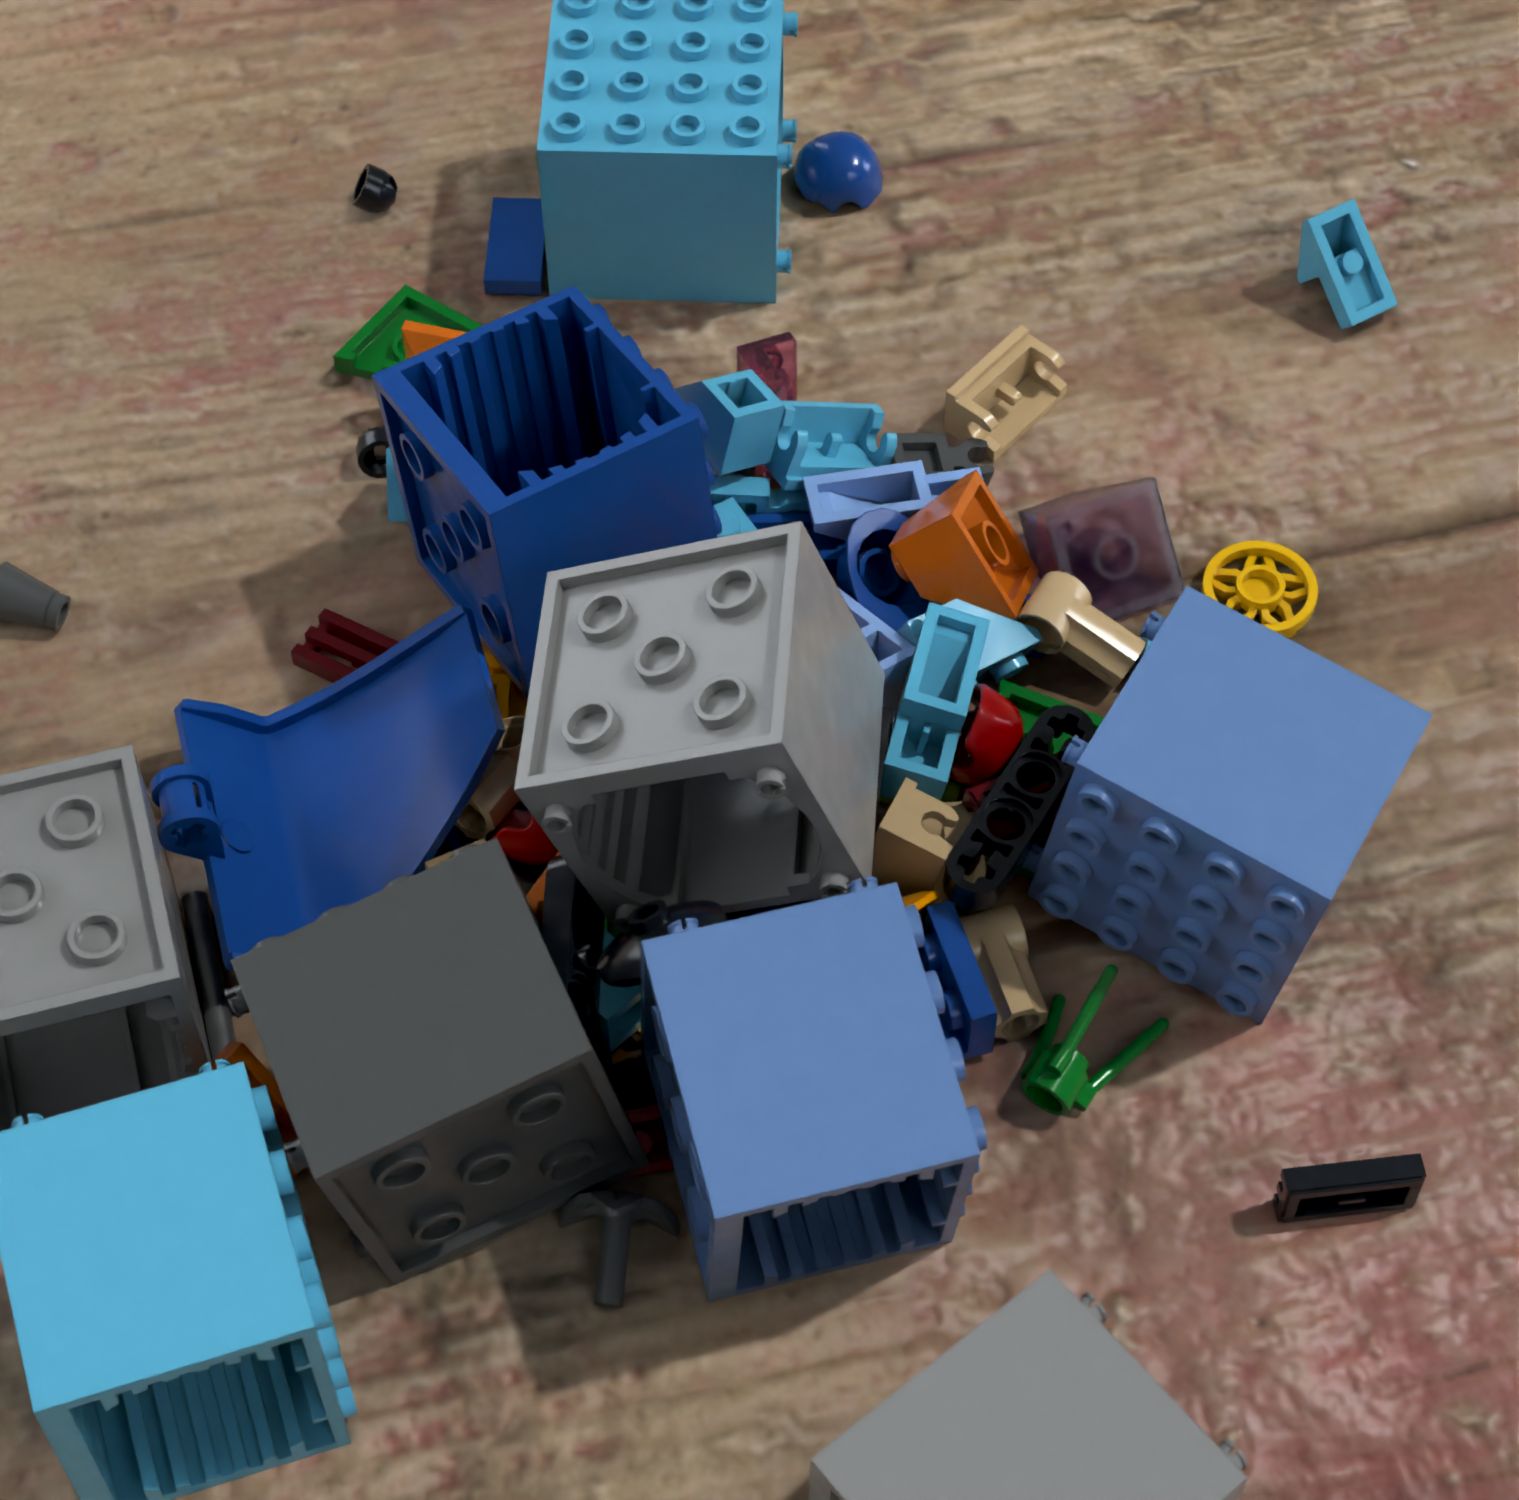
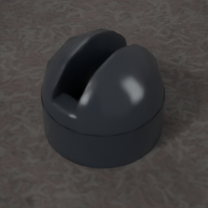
M369 163L366 164L356 183L351 204L368 212L379 213L387 211L396 200L397 184L393 176L379 167Z
M385 426L372 429L367 428L359 436L356 446L359 468L368 476L386 478V455L375 457L374 447L376 446L390 447Z

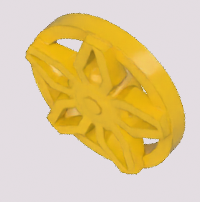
M1255 540L1235 543L1219 551L1210 560L1205 569L1201 593L1216 601L1218 600L1215 594L1222 599L1227 600L1225 606L1235 611L1240 608L1247 611L1244 616L1252 620L1255 619L1256 614L1260 615L1263 626L1290 639L1312 617L1318 598V583L1312 568L1300 555L1285 546ZM1248 557L1242 571L1222 568L1231 561ZM1258 558H1260L1262 565H1255ZM1273 560L1285 564L1297 575L1280 574ZM1222 582H1224V583H1232V584H1234L1235 586H1227V585L1223 584ZM1285 588L1297 589V590H1294V591H1292V592H1288V591H1285ZM1307 599L1303 608L1294 616L1291 606ZM1276 612L1281 616L1283 622H1278L1270 613Z

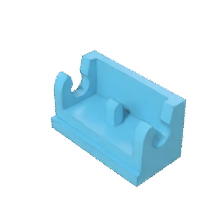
M782 401L785 404L771 460L770 463L763 465L783 490L804 491L802 477L890 465L897 447V434L884 433L880 439V446L877 448L876 437L882 427L885 412L878 404Z

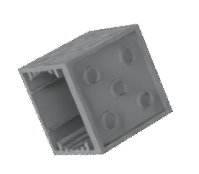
M802 521L547 572L514 791L616 931L621 932L629 926L627 918L631 912L639 906L654 900H663L667 906L696 900L714 901L722 906L725 913L847 894L849 893L847 890L849 883L861 878L864 887L867 886L865 877L872 876L885 673Z
M133 745L0 775V1131L11 1129L12 1121L20 1116L23 1117L24 1125L28 1124L27 1114L30 1113L40 1114L45 1119L198 1075L200 1067L212 1060L173 874L165 849L159 841L158 826Z
M1049 1269L810 1459L809 1500H1240L1248 1479L1241 1470L1246 1469L1248 1463L1240 1449L1232 1456L1230 1451L1236 1445L1230 1440L1224 1439L1217 1446L1104 1327L1102 1323L1108 1319L1107 1313L1100 1302L1092 1308L1091 1303L1096 1299L1092 1294L1085 1293L1082 1295V1298L1078 1299Z

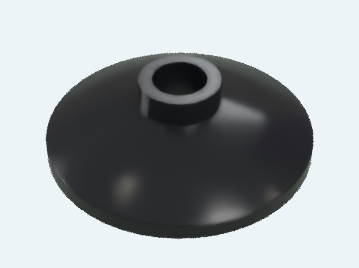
M654 900L639 906L628 916L627 922L629 926L610 942L598 959L597 971L602 981L613 987L641 985V941L669 935L668 926L680 919L683 929L687 927L685 918H696L699 922L698 927L728 921L722 906L708 900L680 902L668 906L663 900Z

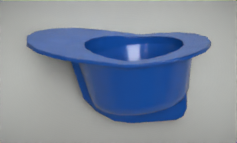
M878 508L863 513L852 524L846 539V546L842 549L836 564V580L842 591L897 632L907 621L926 613L929 602L933 601L921 598L912 582H905L899 576L892 563L889 545L902 523L909 518L896 510Z

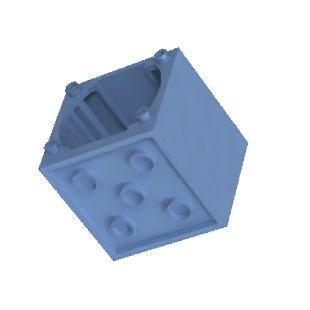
M1186 586L1167 618L1153 610L1146 620L1139 636L1152 642L1090 742L1087 743L1075 735L1072 738V743H1069L1061 762L1073 766L1074 771L1045 848L1035 843L1028 853L1022 868L1035 873L1027 896L1038 901L1051 915L1075 921L1096 933L1109 947L1119 951H1129L1156 966L1158 971L1169 980L1179 984H1189L1216 999L1217 1003L1227 1012L1240 1017H1249L1262 1024L1336 893L1433 714L1203 593Z
M868 876L865 877L867 886L863 887L861 878L848 884L847 890L849 893L703 927H698L699 922L696 918H685L687 927L683 929L680 919L668 926L669 935L641 941V1047L659 1109L664 1135L708 1302L952 1242L959 1219L965 1216V1201L968 1195H972V1179L974 1174L979 1173L980 1151L987 1149L986 1131L977 1106L966 1108L959 1082L966 1079L961 1048L955 1037L948 1039L944 1037L938 1014L945 1012L941 983L935 970L924 971L917 949L924 947L922 922L914 904L904 906L897 882L878 886L877 878Z

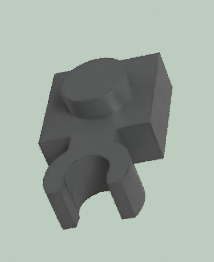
M896 433L897 447L891 464L922 460L926 474L980 467L986 486L989 485L994 473L993 465L980 466L971 462L982 461L988 448L987 441L971 438L962 441L959 446L948 447L945 433Z

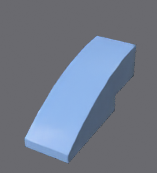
M922 460L806 476L802 477V486L814 532L846 540L852 524L867 511L886 508L896 510L910 518L965 475L976 469L981 477L982 473L980 467L926 474Z

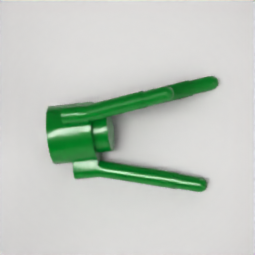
M1109 964L1105 967L1063 1042L1054 1044L1052 1049H1050L1066 1003L1065 996L1062 994H1057L1053 997L1048 1011L1047 1023L1042 1025L1032 1056L1020 1073V1077L1023 1079L1021 1090L1025 1096L1035 1105L1049 1113L1065 1116L1072 1106L1085 1112L1096 1093L1146 1050L1169 1027L1167 1018H1159L1088 1080L1086 1071L1089 1068V1062L1076 1048L1118 973V968L1115 965Z

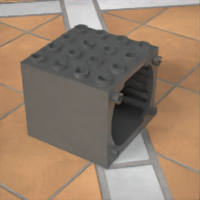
M497 837L481 845L463 847L453 853L448 860L416 875L398 877L389 882L383 890L349 906L343 905L331 908L322 913L316 921L284 936L266 938L254 945L249 952L230 960L239 985L224 990L226 997L229 998L227 1001L236 1018H240L241 1015L250 1012L298 1136L297 1139L291 1142L283 1143L284 1151L288 1152L286 1156L295 1173L309 1166L315 1182L351 1228L349 1235L351 1239H354L352 1242L360 1258L370 1253L393 1285L555 1210L580 1193H591L650 1165L597 1047L596 1052L594 1051L583 1029L578 1014L541 936L540 924Z

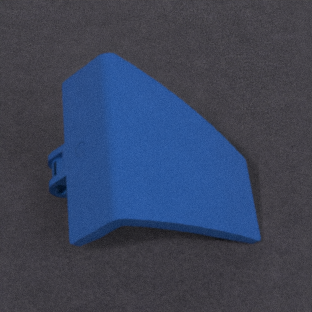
M462 605L453 607L352 673L271 715L260 716L224 704L193 699H183L175 707L174 714L184 764L162 769L150 781L152 801L156 806L160 807L162 819L158 824L159 841L164 849L204 861L223 963L226 969L234 972L230 960L249 952L254 945L266 938L284 936L316 921L322 913L331 908L343 905L349 906L383 890L389 882L398 877L416 875L425 871V862L433 859L458 820L505 732L473 611L470 608Z

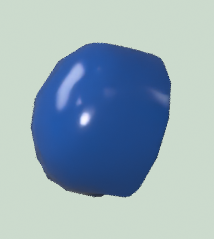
M839 131L821 135L804 145L797 155L794 171L796 187L806 200L818 202L831 212H836L840 205L847 202H854L864 209L870 206L882 191L883 174L879 160L869 144L861 136L853 132Z

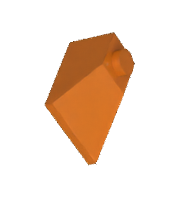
M977 469L965 475L903 522L889 545L892 563L897 573L905 582H912L921 598L940 604H945L957 598L1012 620L1017 618L1039 572Z

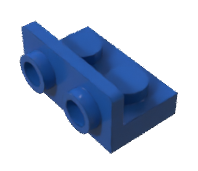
M949 900L927 906L924 947L917 949L924 971L935 970L941 983L945 1012L938 1014L944 1037L945 1039L952 1037L957 1039L964 1060L993 1052L998 1012L954 904Z

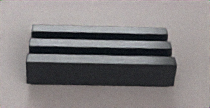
M1421 1153L1282 1169L1280 1174L1282 1181H1278L1276 1187L1278 1193L1273 1196L1277 1221L1287 1223L1412 1208L1426 1178Z

